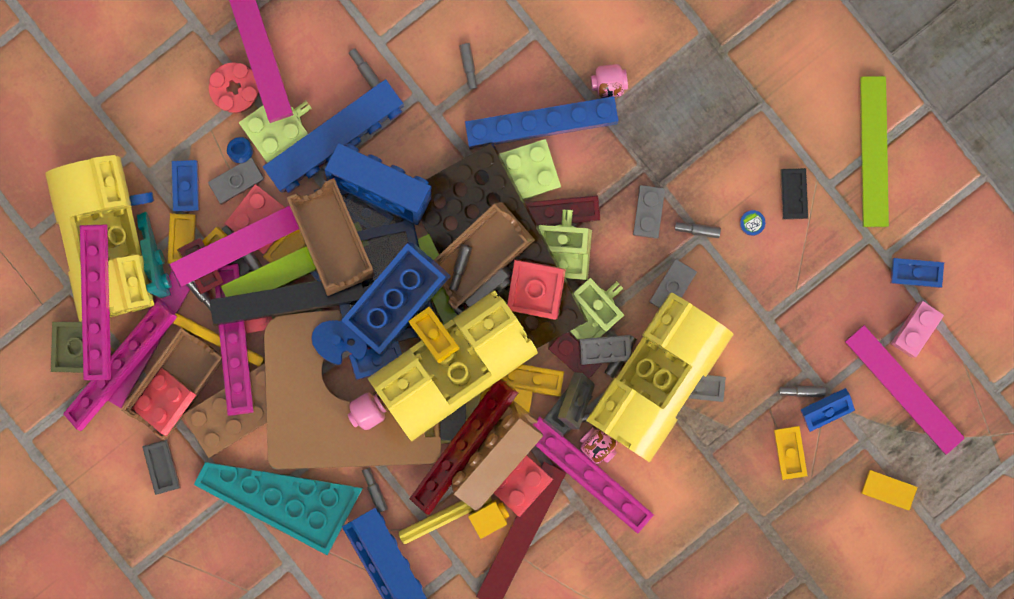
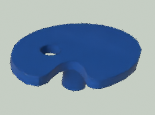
M342 321L322 322L312 333V344L318 354L333 364L340 365L342 363V354L346 351L350 352L358 360L364 359L367 354L368 344ZM349 339L355 340L353 346L348 345Z

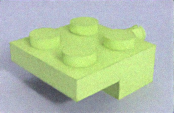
M306 100L295 109L291 107L293 116L272 123L268 121L264 106H261L239 122L267 163L308 135L300 118L312 109Z
M546 139L500 153L524 200L561 188Z
M562 210V225H539V229L559 267L566 269L565 278L588 280L592 230L572 226L573 210Z
M590 278L574 292L588 322L570 331L577 339L601 337L624 316L613 300L623 290V287L620 286L613 292L619 285L617 281L605 291L599 288Z

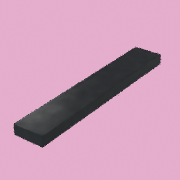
M318 281L211 299L209 302L213 325L218 326L354 303L364 293L361 282L327 296L322 282Z

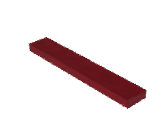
M500 379L491 386L409 498L425 514L430 515L452 485L454 476L463 470L472 455L477 451L519 394L503 379Z
M545 461L543 462L541 468L553 480L520 517L516 516L476 595L477 598H504L566 472Z

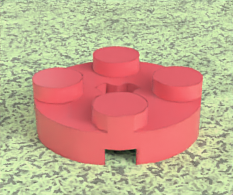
M235 62L224 64L217 68L210 76V97L214 104L224 111L230 113L247 111L253 106L259 95L253 72L244 64ZM233 81L236 84H241L236 95L232 91L228 92L227 90Z

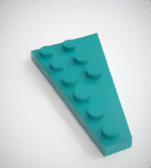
M205 462L194 483L195 486L325 555L329 554L363 489L361 487Z

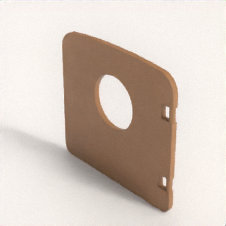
M340 310L282 315L275 317L268 323L264 333L267 448L268 462L272 468L306 469L436 463L441 456L440 422L433 426L434 437H425V433H423L411 442L387 408L384 421L369 430H363L359 425L354 427L347 414L351 412L349 408L351 401H344L335 397L326 388L322 379V363L324 358L318 354L312 344V333L322 322L341 321L342 315ZM420 337L398 342L401 353L403 354L421 341Z

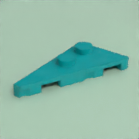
M143 212L137 215V223L144 239L140 241L144 259V272L148 279L152 280V283L147 284L146 288L148 293L164 298L171 295L169 288L172 287L169 275L164 272L162 265L165 263L164 255L157 248L148 213Z

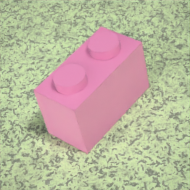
M924 301L918 302L890 344L911 358L917 357L944 315Z

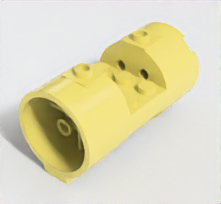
M115 155L95 157L47 171L45 173L56 223L59 224L70 270L68 276L79 322H82L80 225H107L110 318L154 306L152 294L148 293L146 285L149 284V279L144 272V259L133 219L132 206L121 158Z
M495 290L443 325L460 349L441 363L436 361L421 340L367 378L411 442L538 353L533 342L527 338V334L505 301L500 296H497L498 294Z
M669 293L642 334V340L617 378H613L586 421L648 462H651L678 421L675 418L701 377L708 375L734 334L688 301L674 293Z

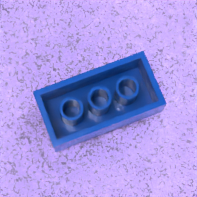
M338 143L325 168L326 180L334 178L339 189L415 225L419 224L431 200V186L428 185L427 180L419 176L412 178L406 175L405 171L398 166L392 165L389 167L382 164V160L374 155L369 154L367 157L359 153V149L351 144H345L344 146Z
M413 242L407 243L341 321L378 354L385 353L409 326L410 323L408 321L421 312L451 275Z

